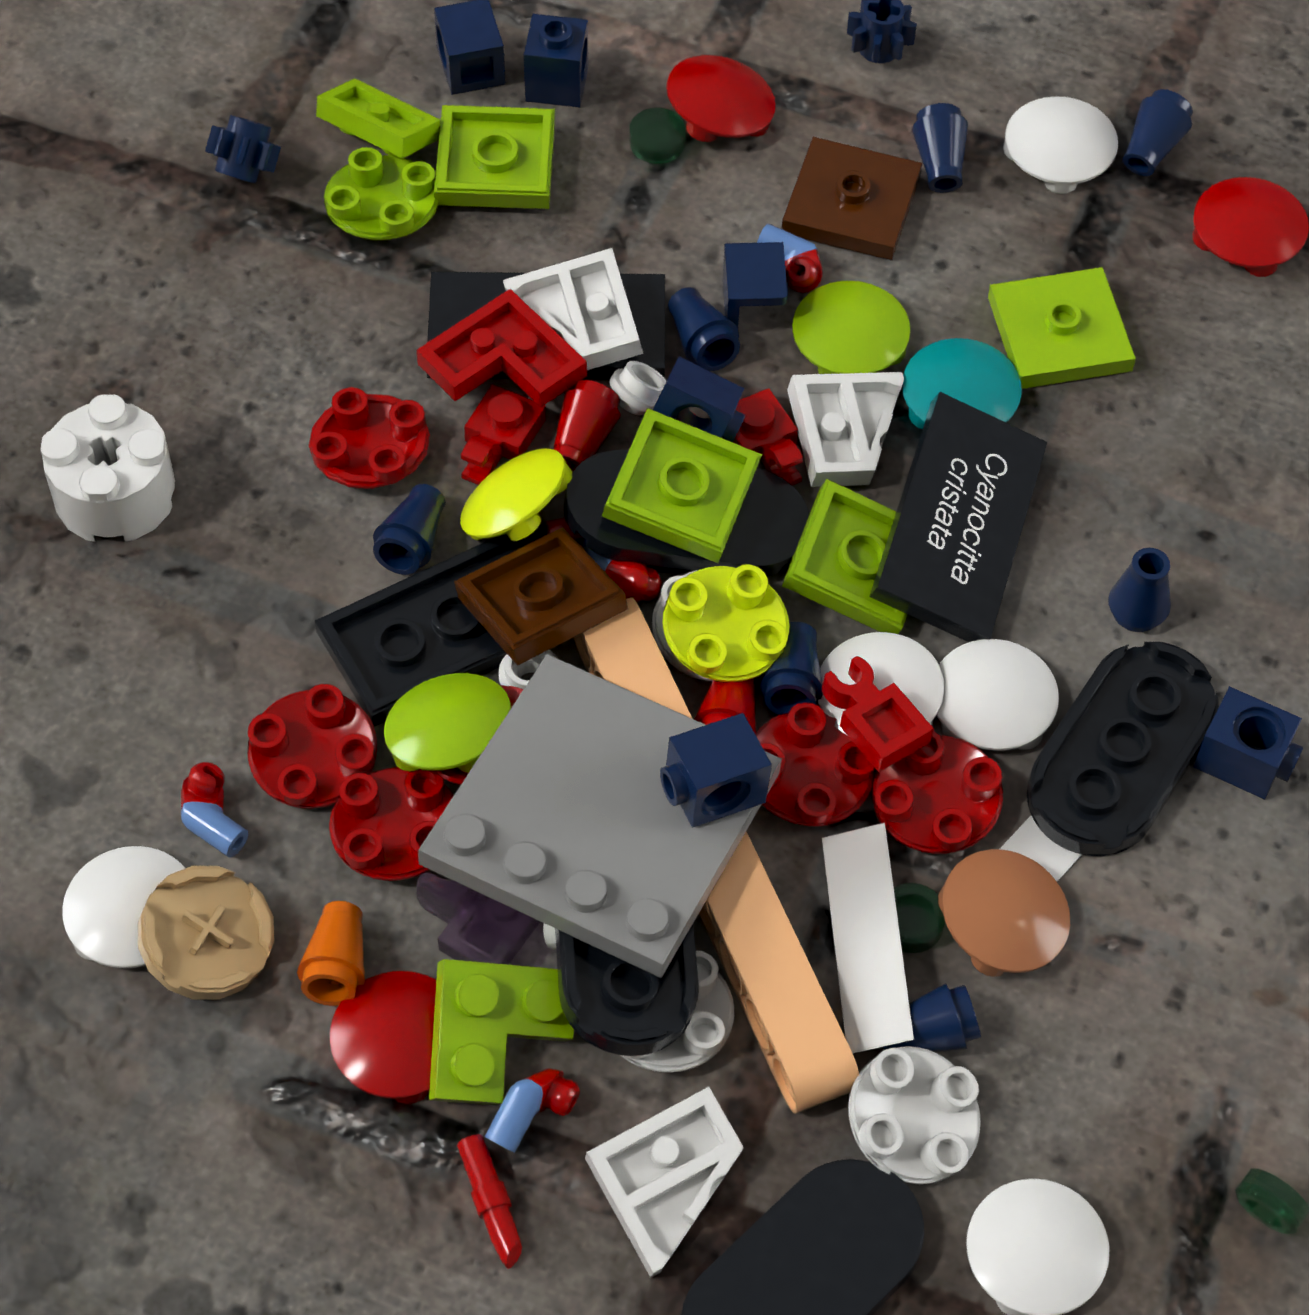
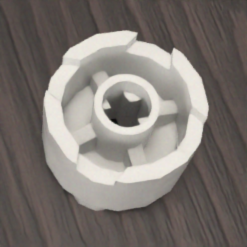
M98 395L89 404L64 415L42 437L41 454L44 472L56 512L68 530L87 541L95 542L94 535L107 538L123 535L125 542L134 541L155 530L170 514L173 506L171 497L175 488L174 473L165 433L151 414L133 404L125 403L118 395Z

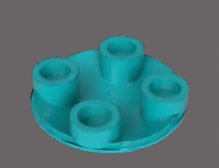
M945 339L925 346L910 359L903 374L902 391L906 404L909 407V419L920 429H923L930 404L939 392L1004 422L1009 421L1014 415L1021 399V380L1013 363L996 348L972 339Z

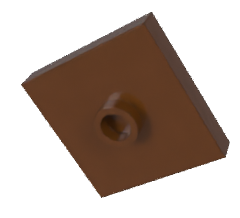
M813 137L782 219V230L803 239L892 260L921 177L922 163Z
M563 527L454 581L458 598L517 666L628 609L625 592Z

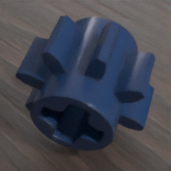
M861 0L860 12H849L847 34L853 36L851 49L853 53L860 52L865 59L873 63H887L894 59H902L903 45L910 46L914 45L917 24L910 21L912 7L910 5H903L900 0Z
M230 115L227 128L212 125L205 152L218 157L215 171L252 183L257 182L260 170L274 173L281 146L268 141L272 127L234 115Z

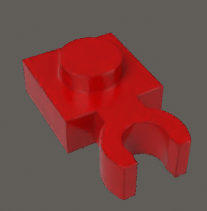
M859 656L851 659L848 674L856 682L853 685L842 683L832 671L825 673L822 684L824 697L835 707L846 709L842 713L839 726L878 772L930 743L934 731L931 724L895 683L879 691L873 684V669L866 660Z

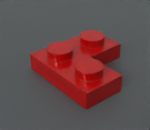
M511 289L416 350L418 365L455 402L501 371H504L540 408L575 385L578 381L587 377V361Z

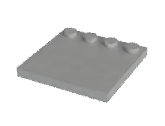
M547 654L418 850V860L421 866L662 978L761 805L692 828L681 805L672 806L668 801L661 784L660 769L666 766L669 737L704 726L705 724ZM765 751L772 764L768 786L769 792L780 773L782 758Z

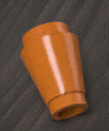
M332 901L324 906L322 915L298 966L297 975L302 982L301 990L307 998L316 1003L338 1006L342 1000L355 997L357 985H364L363 913L353 903Z

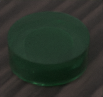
M649 108L639 112L632 119L629 129L630 148L641 160L656 164L666 163L676 159L683 152L686 142V125L681 116L676 112L666 108Z
M905 883L894 887L902 952L920 953L929 950L938 943L945 926L944 915L938 905V894L931 888L918 883Z
M1251 1168L1235 1190L1237 1200L1249 1214L1267 1227L1283 1234L1295 1233L1309 1214L1307 1202L1296 1190L1278 1177L1261 1169Z

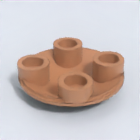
M990 849L973 853L961 860L953 868L938 894V905L943 912L951 935L958 945L971 956L973 966L984 975L996 977L1005 972L1025 973L1040 969L1050 963L1061 952L1067 941L1070 930V911L1061 887L1044 867L1022 854L1001 849Z

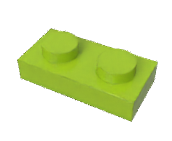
M356 78L317 96V117L339 127L345 134L357 136L381 148L384 153L403 159L439 140L440 119Z

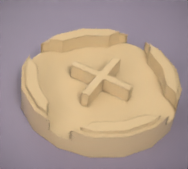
M191 866L169 874L157 885L156 889L149 895L137 923L138 949L148 971L163 986L172 992L193 1000H220L244 990L262 972L275 942L274 917L263 893L251 882L247 885L242 879L234 876L235 872L220 866Z

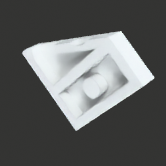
M902 372L792 375L787 391L811 487H821L826 479L841 486L870 484L882 451L883 441L889 429L896 400L904 381Z

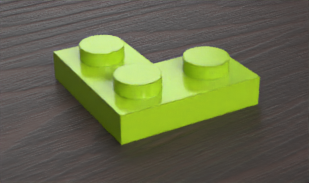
M443 959L437 964L429 1101L483 1105L502 1104L507 1037L563 1042L574 1039V1029L566 1019L560 1003L558 970Z

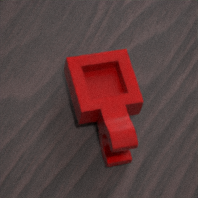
M492 384L464 426L465 442L467 443L462 450L461 459L467 461L468 464L464 468L461 478L479 485L494 471L502 456L511 460L524 454L546 420V405L540 408L533 400Z
M770 388L739 400L735 410L746 416L733 443L762 454L760 460L767 471L780 476L791 485L802 482V476L795 467V465L803 462V456L796 446L798 429Z

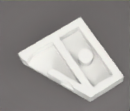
M612 248L503 280L506 291L509 289L514 291L587 361V370L643 354Z
M710 1087L593 1148L585 1156L586 1162L650 1278L662 1271L744 1148Z

